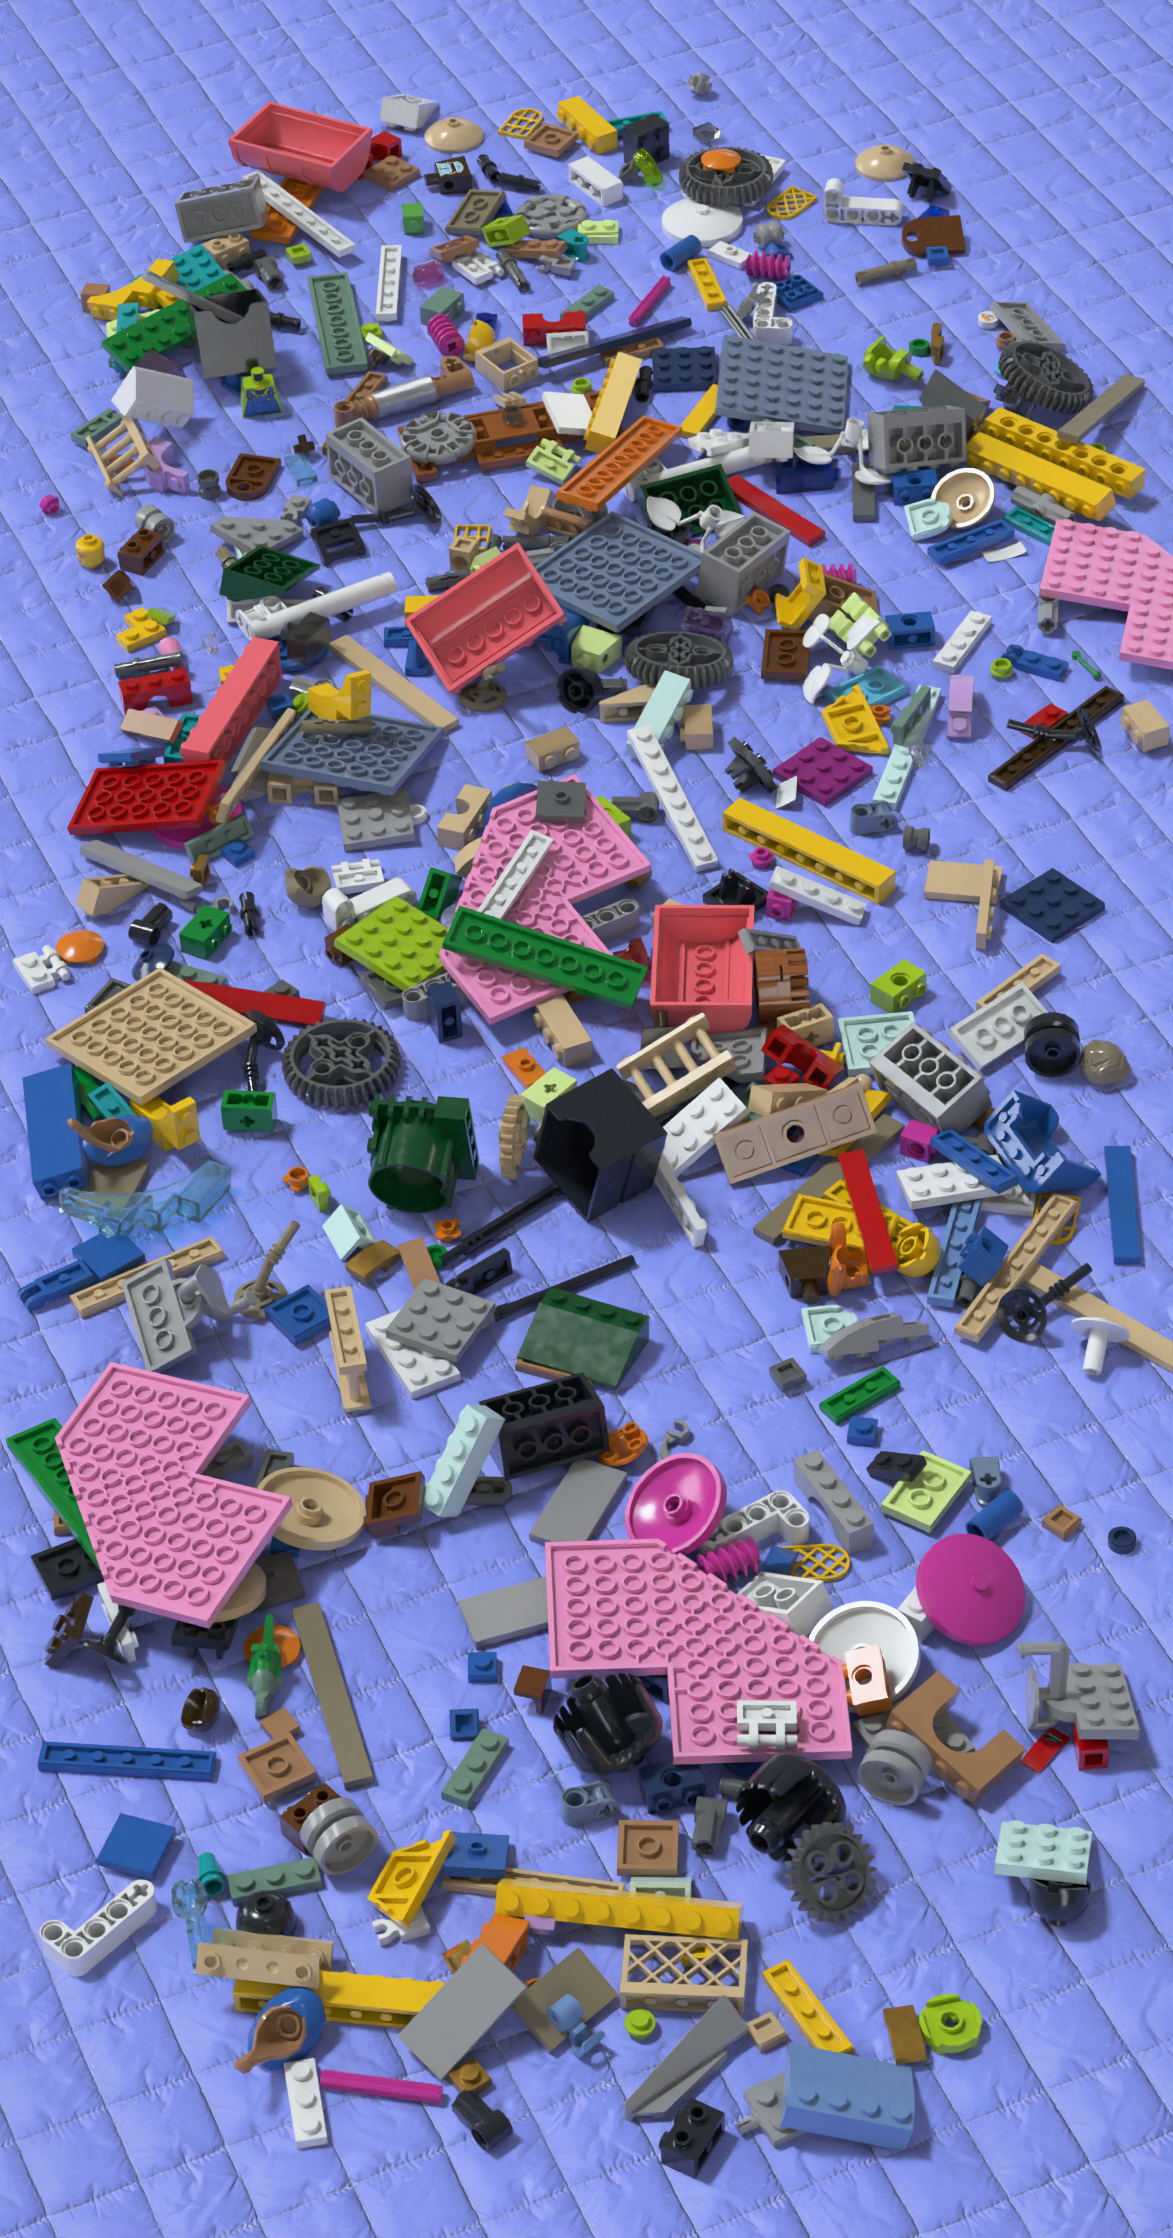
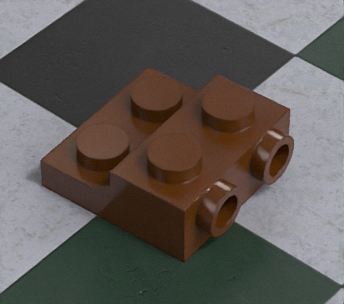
M422 1471L369 1482V1492L365 1497L367 1514L364 1516L363 1521L365 1530L370 1532L374 1539L399 1534L401 1525L422 1520L425 1476Z

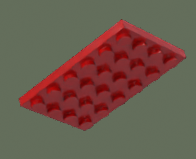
M225 760L96 768L67 827L70 835L200 827L226 771L227 765Z

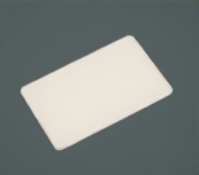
M797 776L777 785L776 809L796 800Z

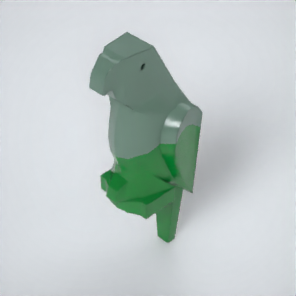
M266 1614L262 1644H252L251 1648L253 1655L247 1675V1685L249 1690L254 1691L256 1695L255 1718L269 1716L271 1699L281 1688L280 1645H275L273 1614Z

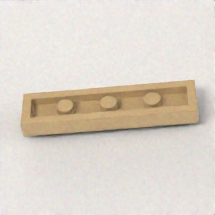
M993 859L984 860L976 929V949L986 950L987 940L992 939V925H989V921H994L995 907H991V903H996L997 888H993V884L998 885L999 870H994Z
M1043 953L979 999L976 1002V1010L978 1011L1021 982L1033 993L1061 972V964Z

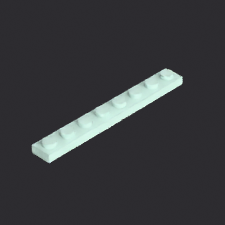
M919 685V686H918L916 693L918 692V690L920 689V687H921L922 685ZM928 686L931 687L930 707L903 745H894L872 802L888 801L891 805V810L896 811L941 698L942 688Z

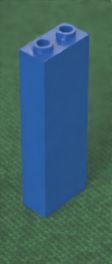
M71 1063L23 1077L32 1183L41 1200L90 1185L87 1154L82 1150L80 1143L82 1137L77 1132H73L67 1124V1121L71 1118L84 1125L79 1079Z

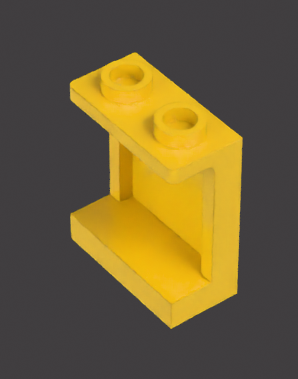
M804 557L799 562L801 581L789 597L779 593L774 596L777 622L786 629L799 630L826 595L823 566Z

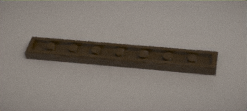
M1105 686L1050 729L1075 731V728L1078 727L1077 709L1080 707L1087 712L1094 725L1124 702V694ZM1042 737L1041 739L1036 738L988 775V782L1004 791H1008L1073 740H1042Z

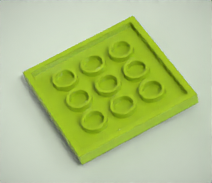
M395 896L335 939L334 947L404 991L432 979L446 970L439 961V953L448 928L398 896Z

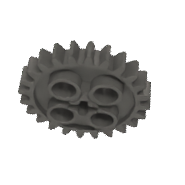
M823 1822L822 1826L814 1824L811 1830L802 1831L804 1839L795 1838L793 1840L798 1848L788 1849L787 1851L793 1859L792 1861H784V1864L791 1868V1872L783 1874V1877L790 1878L792 1883L785 1888L786 1890L795 1891L790 1900L794 1902L801 1901L798 1910L807 1911L808 1918H817L818 1922L828 1921L829 1923L849 1920V1914H859L857 1906L867 1905L863 1896L873 1895L872 1891L867 1887L868 1884L876 1883V1880L870 1877V1873L877 1871V1868L869 1866V1862L875 1856L866 1855L865 1852L870 1845L860 1844L863 1835L853 1834V1827H843V1823L832 1824V1822ZM838 1847L840 1848L841 1852L839 1859L836 1853ZM813 1857L815 1859L814 1869L811 1866V1860ZM852 1863V1866L847 1869L833 1871V1867L842 1868ZM829 1873L827 1874V1877H818L809 1882V1878L813 1876ZM847 1876L849 1878L848 1888L845 1885V1880ZM823 1886L824 1896L821 1898L820 1889Z

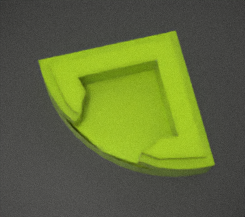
M149 608L147 613L148 617L164 625L173 623L177 616L172 612L159 608Z

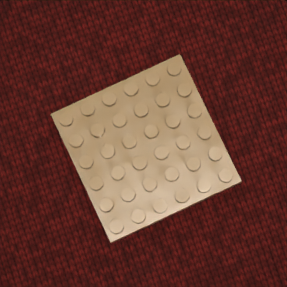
M158 968L46 1037L45 1043L46 1047L101 1081L109 1082L114 1089L143 1105L240 1042L246 1040L257 1032L256 1023L171 973Z

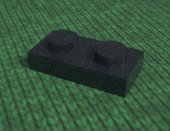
M881 1451L875 1456L866 1470L869 1476L873 1478L913 1482L925 1468L927 1462L923 1455Z

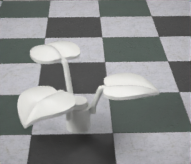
M847 419L845 432H841L838 441L830 452L814 446L793 447L794 452L801 459L813 464L831 463V457L835 454L840 444L856 448L859 452L860 471L855 472V477L859 481L871 485L886 484L892 481L885 473L877 469H866L864 467L863 451H869L867 429L863 430L864 422L859 419Z
M649 496L647 499L648 515L651 521L662 530L672 531L676 525L681 526L700 518V526L707 531L700 545L691 544L688 547L701 553L709 548L705 547V542L712 530L720 539L745 519L744 515L722 510L717 505H710L705 512L699 511L697 514L680 521L681 511L674 502Z
M820 614L816 617L813 625L809 627L804 635L803 645L810 649L821 638L842 655L840 658L842 666L824 663L822 667L816 666L809 673L803 685V693L809 703L814 705L817 695L831 676V669L840 670L846 674L850 671L856 676L865 672L868 661L861 657L862 655L857 652L856 648L881 624L879 620L868 615L860 617L848 633L849 640L846 644L847 649L850 651H843L823 635L831 625L829 616Z

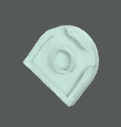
M933 498L904 506L913 542L942 533L952 522V512L946 502L943 503Z
M838 1305L801 1308V1316L810 1353H817L818 1347L828 1338L859 1321L853 1312L850 1313L843 1310Z

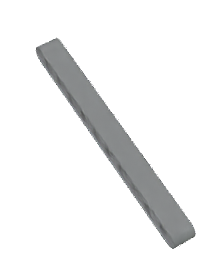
M624 899L584 915L582 918L601 942L606 943L639 927V904L633 899ZM446 972L404 990L402 993L403 1015L411 1021L428 1017L427 987L451 981L460 999V1003L469 1000V998L451 975Z

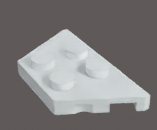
M710 429L709 433L699 432L697 436L688 438V447L699 452L707 450V456L711 457L749 446V433L723 432L721 429Z

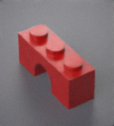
M387 131L372 137L370 154L365 170L374 165L373 161H382L391 155L397 158L402 157L401 138ZM364 172L357 179H363Z
M585 311L564 312V318L557 322L546 321L543 318V313L522 314L524 346L547 345L546 334L586 331Z
M186 668L150 674L149 676L129 678L118 682L120 701L125 716L128 709L138 711L146 709L149 700L159 695L167 697L170 708L193 704L191 683Z
M784 1024L772 1031L760 1050L780 1065L788 1063L797 1067L804 1074L802 1081L827 1090L833 1087L844 1070L843 1066Z

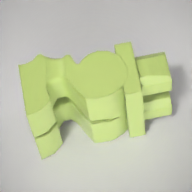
M854 592L840 608L855 621L864 615H868L881 622L856 648L857 652L862 656L865 655L871 658L877 650L873 644L879 638L882 641H887L892 633L889 630V625ZM838 609L830 618L831 625L829 629L847 643L849 640V630L854 623Z

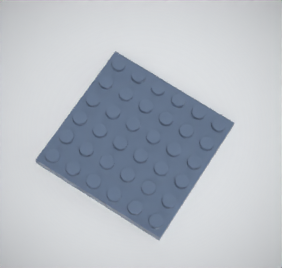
M723 335L715 415L761 422L766 418L773 422H794L795 429L830 435L841 434L844 430L849 356L840 353L822 352L821 350L804 349L799 346L781 345L776 342H764L758 339H746L736 335Z
M611 511L536 565L535 568L559 605L619 633L697 575L700 570L702 553Z
M308 709L260 761V770L269 771L271 774L290 775L296 779H311L317 783H331L338 787L357 788L359 791L378 792L384 796L394 795L443 737L444 727L371 714V716L359 719H372V733L328 734V736H322V734L301 735V720H321Z

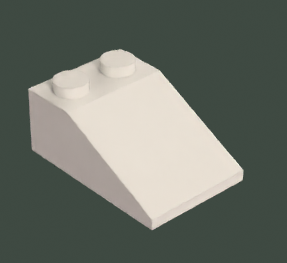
M405 94L383 97L379 121L386 122L385 125L389 127L401 125L404 126V130L415 131V129L424 126L437 108L439 101Z
M751 422L749 429V457H753L754 461H766V458H775V461L786 462L788 458H793L794 422Z
M760 1572L737 1593V1595L743 1594L758 1604V1610L766 1615L773 1614L788 1624L789 1630L798 1636L803 1634L807 1637L819 1621L834 1610L824 1582L821 1580Z

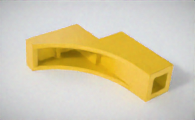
M156 259L148 269L173 283H176L180 278L176 265L171 260ZM142 276L119 290L90 297L87 305L93 318L113 321L117 320L118 304L139 302L140 307L156 309L160 304L155 299L156 293L163 289L144 281Z
M366 669L346 674L345 681L340 690L334 688L329 683L309 687L308 709L320 719L327 718L328 720L349 719L351 721L371 716V672Z
M159 1096L154 1097L143 1105L132 1099L130 1100L132 1111L137 1116L146 1117L150 1121L153 1128L152 1139L164 1152L174 1147L181 1150L200 1140L196 1102L191 1097L172 1106L165 1103Z

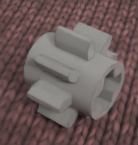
M696 72L694 76L690 75L687 82L690 87L689 91L699 96H703L706 92L709 93L713 85L709 81L710 77L701 72Z

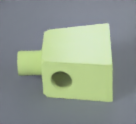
M582 625L571 646L573 668L583 666L598 673L605 670L622 655L621 636L586 625Z

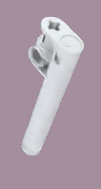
M749 446L666 469L662 462L656 458L622 490L629 500L633 502L636 501L641 485L721 464L725 474L729 475L762 464L771 463L773 458H766V461H754L753 457H749Z
M390 572L380 574V576L369 578L288 608L277 596L263 597L260 600V604L255 605L253 609L245 612L237 610L235 612L236 621L241 631L250 641L253 637L269 639L386 597V595H392L397 592V585L393 575Z

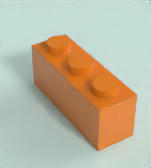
M495 1913L489 1923H484L479 1939H474L470 1953L463 1956L461 1965L483 1943L513 1972L528 1947L530 1921Z

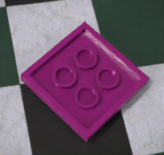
M819 737L774 768L773 774L775 779L781 782L797 776L796 791L826 807L873 774V766L828 740Z

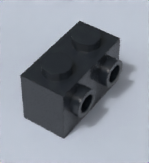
M690 2098L685 2108L680 2107L677 2111L674 2125L670 2132L665 2131L660 2139L658 2148L661 2150V2164L696 2179L725 2132V2113Z

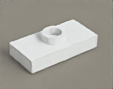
M722 241L708 249L709 257L738 269L746 266L749 254L753 256L752 253Z
M588 331L546 334L548 355L589 343Z

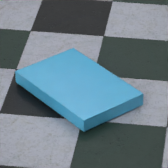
M878 665L826 691L825 699L834 704L836 699L842 695L844 697L852 692V687L859 684L869 706H884L908 694V687Z

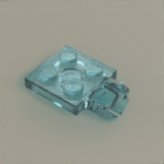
M193 1878L187 1883H184V1880L175 1883L171 1889L174 1913L179 1918L186 1920L193 1969H196L198 1943H208L204 1913L208 1906V1898L205 1886L199 1880Z

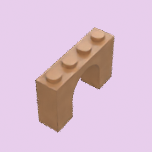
M938 1670L891 1711L886 1726L889 1730L905 1732L922 1742L932 1755V1769L938 1777L945 1779L954 1787L960 1797L967 1799L973 1805L1020 1763L1025 1748L1004 1729L984 1747L974 1752H957L942 1744L934 1732L933 1723L954 1705L960 1689Z

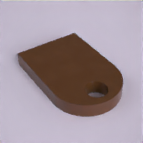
M960 215L914 219L908 222L902 230V245L911 255L926 257V247L947 246L948 255L965 254L966 247ZM914 236L917 240L909 241L907 237Z
M240 453L225 481L228 495L238 500H254L264 496L270 489L282 466L281 458Z

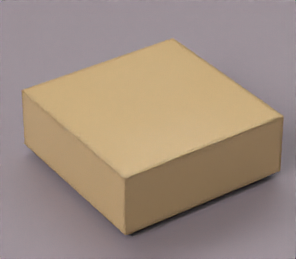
M772 2011L746 2023L748 2027L747 2035L760 2053L788 2040V2033Z

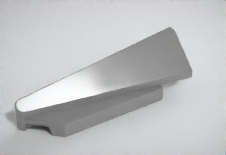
M264 727L250 729L230 772L234 777L231 786L272 729ZM262 770L243 796V802L266 794L269 771Z
M722 1995L624 2102L623 2112L626 2121H632L634 2116L652 2115L654 2120L666 2119L728 2059V2051L725 2048L748 2032V2027L725 1995Z

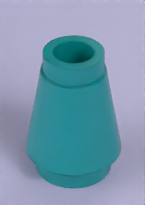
M205 1852L198 1857L197 1887L206 1896H217L224 1891L227 1878L215 1855L211 1852Z

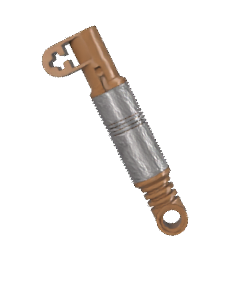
M445 356L440 360L441 376H426L370 393L363 400L336 402L334 404L335 427L338 428L361 417L364 420H379L435 403L442 397L472 389L474 387L472 372L460 358Z

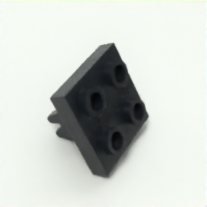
M912 162V164L904 163L902 170L911 180L907 191L909 197L914 198L919 186L928 188L925 199L929 203H932L937 191L950 193L952 186L940 169L936 167L928 169L917 162Z
M734 736L727 742L736 757L725 769L727 775L731 774L730 776L733 780L736 779L733 783L735 788L739 787V791L743 793L759 783L770 794L778 788L773 781L775 775L767 766L765 767L767 764L765 759L759 753L754 755L752 753L753 749L746 741L741 743Z
M730 868L728 875L725 873L721 875V882L703 894V902L707 905H754L755 913L766 905V897L769 892L742 874L735 873V870Z
M240 1617L228 1621L214 1622L210 1628L178 1620L171 1635L172 1646L187 1647L188 1657L190 1658L195 1657L197 1648L215 1649L216 1659L223 1660V1654H225V1650L230 1648L240 1622Z

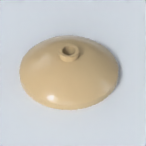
M448 117L433 123L426 130L424 138L426 145L437 152L448 154L463 153L481 144L483 141V130L472 120L461 117Z
M881 144L862 151L856 157L855 168L861 176L870 180L882 182L896 181L907 177L902 170L905 162L912 164V162H915V159L904 148L890 144Z
M963 468L943 477L935 486L931 499L934 498L937 501L946 502L950 506L952 522L948 528L965 529L978 524L990 513L995 502L996 493L991 479L984 472L973 468Z

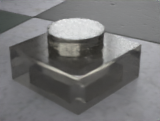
M710 122L693 128V135L703 143L711 142L721 137L720 129Z

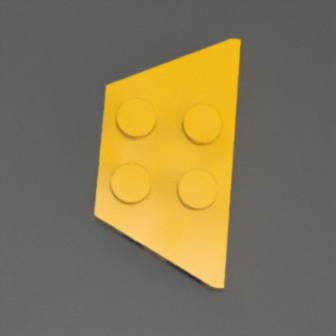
M859 684L853 686L852 692L847 696H840L834 704L828 705L822 710V719L836 746L845 751L889 754V746Z
M451 1830L444 1831L442 1839L432 1843L424 1839L410 1847H403L393 1851L367 1897L372 1906L402 1927L409 1928L457 1839Z

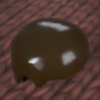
M205 1687L191 1690L181 1714V1723L184 1728L203 1732L210 1729L218 1721L221 1714V1699L216 1692Z

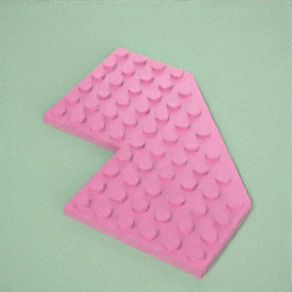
M1057 519L1039 595L1054 599L1059 597V600L1127 611L1128 616L1118 660L1173 670V556L1145 534H1139L1136 531H1122L1113 527L1105 528L1091 523L1082 524L1069 519Z
M574 774L560 780V782H581V780ZM587 788L584 823L536 821L537 790L492 808L488 825H486L480 847L475 854L472 869L467 876L461 898H459L455 914L459 905L475 911L479 909L531 830H534L552 838L553 845L503 920L612 955L574 909L572 904L650 872L651 864ZM442 948L439 953L441 964L489 1025L531 1008L540 1001L570 991Z
M110 1362L55 1437L112 1603L210 1628L293 1506L291 1497L202 1475L252 1404L250 1395Z
M660 1539L545 1542L550 1679L579 1678L589 1673H594L599 1677H606L611 1674L618 1676V1673H626L627 1675L630 1673L635 1676L667 1675L673 1765L765 1762L770 1757L781 1753L797 1754L809 1760L852 1759L851 1732L842 1660L834 1655L832 1657L828 1656L820 1650L818 1644L803 1634L798 1636L789 1630L788 1624L773 1614L768 1616L758 1610V1604L741 1593L739 1595L728 1589V1584L711 1573L705 1574L697 1568L695 1562L683 1554H670L667 1544ZM737 1700L796 1701L797 1731H785V1735H797V1747H785V1750H776V1747H758V1750L749 1749V1746H737V1734H749V1731H737ZM758 1731V1734L776 1735V1731Z

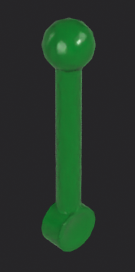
M1079 651L1072 652L1071 658L1078 660L1092 673L1094 679L1101 678V672L1092 668L1081 657Z

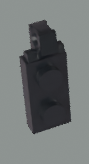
M502 1248L459 1273L457 1278H452L444 1285L476 1295L513 1273L510 1252Z

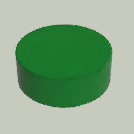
M922 338L913 339L909 342V351L916 357L926 356L930 352V343Z
M441 1245L428 1246L427 1250L435 1270L444 1268L442 1259L438 1257L446 1253L447 1249Z

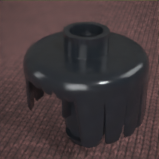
M594 1673L579 1677L571 1685V1697L567 1700L569 1712L564 1705L561 1706L559 1715L556 1714L553 1719V1730L573 1765L582 1774L602 1776L614 1772H627L644 1760L646 1753L651 1750L660 1738L663 1730L662 1717L641 1680L635 1675L618 1673L621 1682L615 1675H607L605 1681L609 1689L602 1682V1679Z
M781 1753L767 1759L740 1787L735 1797L737 1813L742 1810L739 1816L741 1826H745L751 1821L746 1829L750 1844L758 1852L768 1854L775 1860L784 1856L788 1849L798 1848L794 1841L788 1839L801 1825L811 1830L814 1824L822 1826L823 1822H832V1824L843 1823L844 1826L846 1822L847 1810L845 1800L836 1783L817 1764L797 1754ZM787 1853L783 1863L784 1861H792L793 1857Z

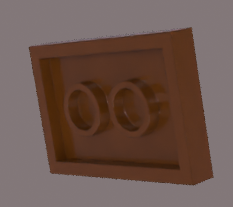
M765 630L761 679L806 680L810 649L803 645V638L807 630Z

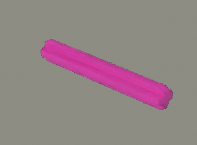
M661 276L628 317L630 325L637 326L671 285V278L669 276Z
M324 2069L320 2076V2086L326 2089L437 2104L441 2103L444 2092L443 2086L439 2084Z

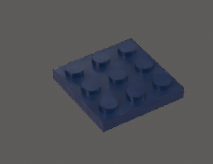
M715 347L652 349L654 392L709 390L713 384L717 385Z
M1051 868L1001 899L1000 908L1053 943L1104 911L1105 902L1056 869Z

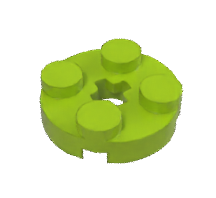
M941 1994L931 1998L926 2003V2007L919 2015V2025L923 2040L930 2045V2049L934 2053H958L975 2047L978 2044L982 2017L978 2007L969 2000L968 2003L961 2000L960 1995ZM947 2019H951L952 2023H958L955 2027L944 2026Z

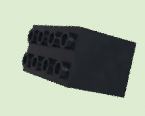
M583 1372L479 1401V1405L487 1406L505 1419L489 1452L505 1481L610 1451L604 1404Z

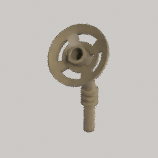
M498 663L488 666L483 670V676L480 681L473 682L462 690L460 699L466 708L477 712H488L501 707L505 703V689L500 684L492 682V680L499 676V673L505 670V664ZM469 694L470 698L475 702L470 701L466 695ZM492 697L496 698L493 702L483 704V702L488 701Z
M295 1220L290 1222L277 1243H273L272 1248L265 1254L266 1259L257 1279L244 1283L235 1292L234 1302L242 1298L247 1291L252 1292L257 1298V1304L240 1312L243 1316L252 1319L268 1318L265 1315L264 1309L261 1308L287 1296L285 1288L280 1283L270 1280L269 1276L274 1265H278L279 1260L283 1258L282 1255L286 1254V1247L301 1227ZM270 1284L276 1287L279 1293H274L272 1288L268 1285Z

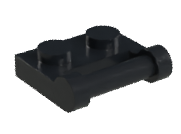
M352 517L310 529V535L323 566L331 564V561L355 554L359 556L366 554L365 545ZM353 542L355 545L330 553L327 551L329 548Z

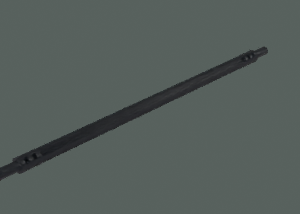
M727 1076L721 1079L730 1090L742 1084ZM704 1090L656 1120L662 1127L665 1126ZM555 1183L549 1185L492 1222L476 1230L471 1235L458 1241L457 1246L438 1258L442 1259L443 1266L461 1255H468L471 1251L476 1250L479 1246L484 1245L487 1241L563 1195L562 1191Z

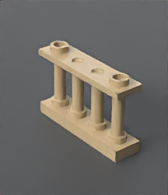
M119 411L123 420L118 427L97 443L89 435L86 437V440L89 444L87 449L96 459L106 480L104 485L111 493L115 492L119 497H122L123 493L119 484L142 466L146 467L149 465L155 471L161 465L139 420L125 417ZM125 431H128L126 433L127 436H125L118 443L112 446L109 450L103 453L102 449H104L107 445H109L116 438L122 435ZM133 442L132 448L109 465L108 461ZM139 454L136 461L114 476L113 473Z
M703 1012L690 1017L683 1025L633 1056L624 1058L620 1064L616 1065L623 1080L632 1077L645 1098V1101L642 1102L655 1119L707 1088L719 1077L721 1079L737 1069L729 1051L726 1050L723 1053H719L705 1032L711 1026ZM695 1036L711 1058L710 1061L702 1066L696 1065L683 1045ZM673 1050L676 1051L689 1071L686 1076L679 1080L674 1078L661 1058ZM652 1063L667 1084L665 1089L655 1094L640 1070Z
M347 1286L324 1290L332 1330L329 1331L344 1413L371 1409L364 1371H367V1363L352 1287Z
M214 1928L212 1930L211 1943H198L196 1974L318 1988L320 1969L332 1972L335 1941Z

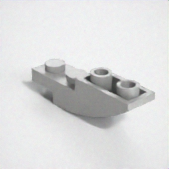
M894 1312L876 1315L855 1322L838 1331L818 1347V1353L827 1356L828 1360H842L844 1355L853 1354L854 1357H868L870 1352L879 1351L878 1343H894L895 1338H904L905 1341L920 1340V1336L929 1335V1324L920 1320L903 1322V1316Z

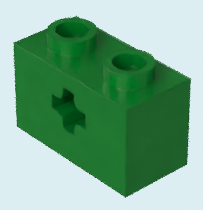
M204 904L179 933L181 952L207 960L213 952L217 951L223 940L231 934L232 924L229 912Z
M224 1091L220 1107L223 1130L274 1132L278 1116L275 1092Z

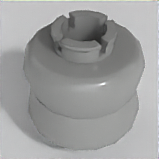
M775 221L767 224H758L756 231L753 232L754 242L762 249L767 247L769 241L781 244L782 239H784V230Z

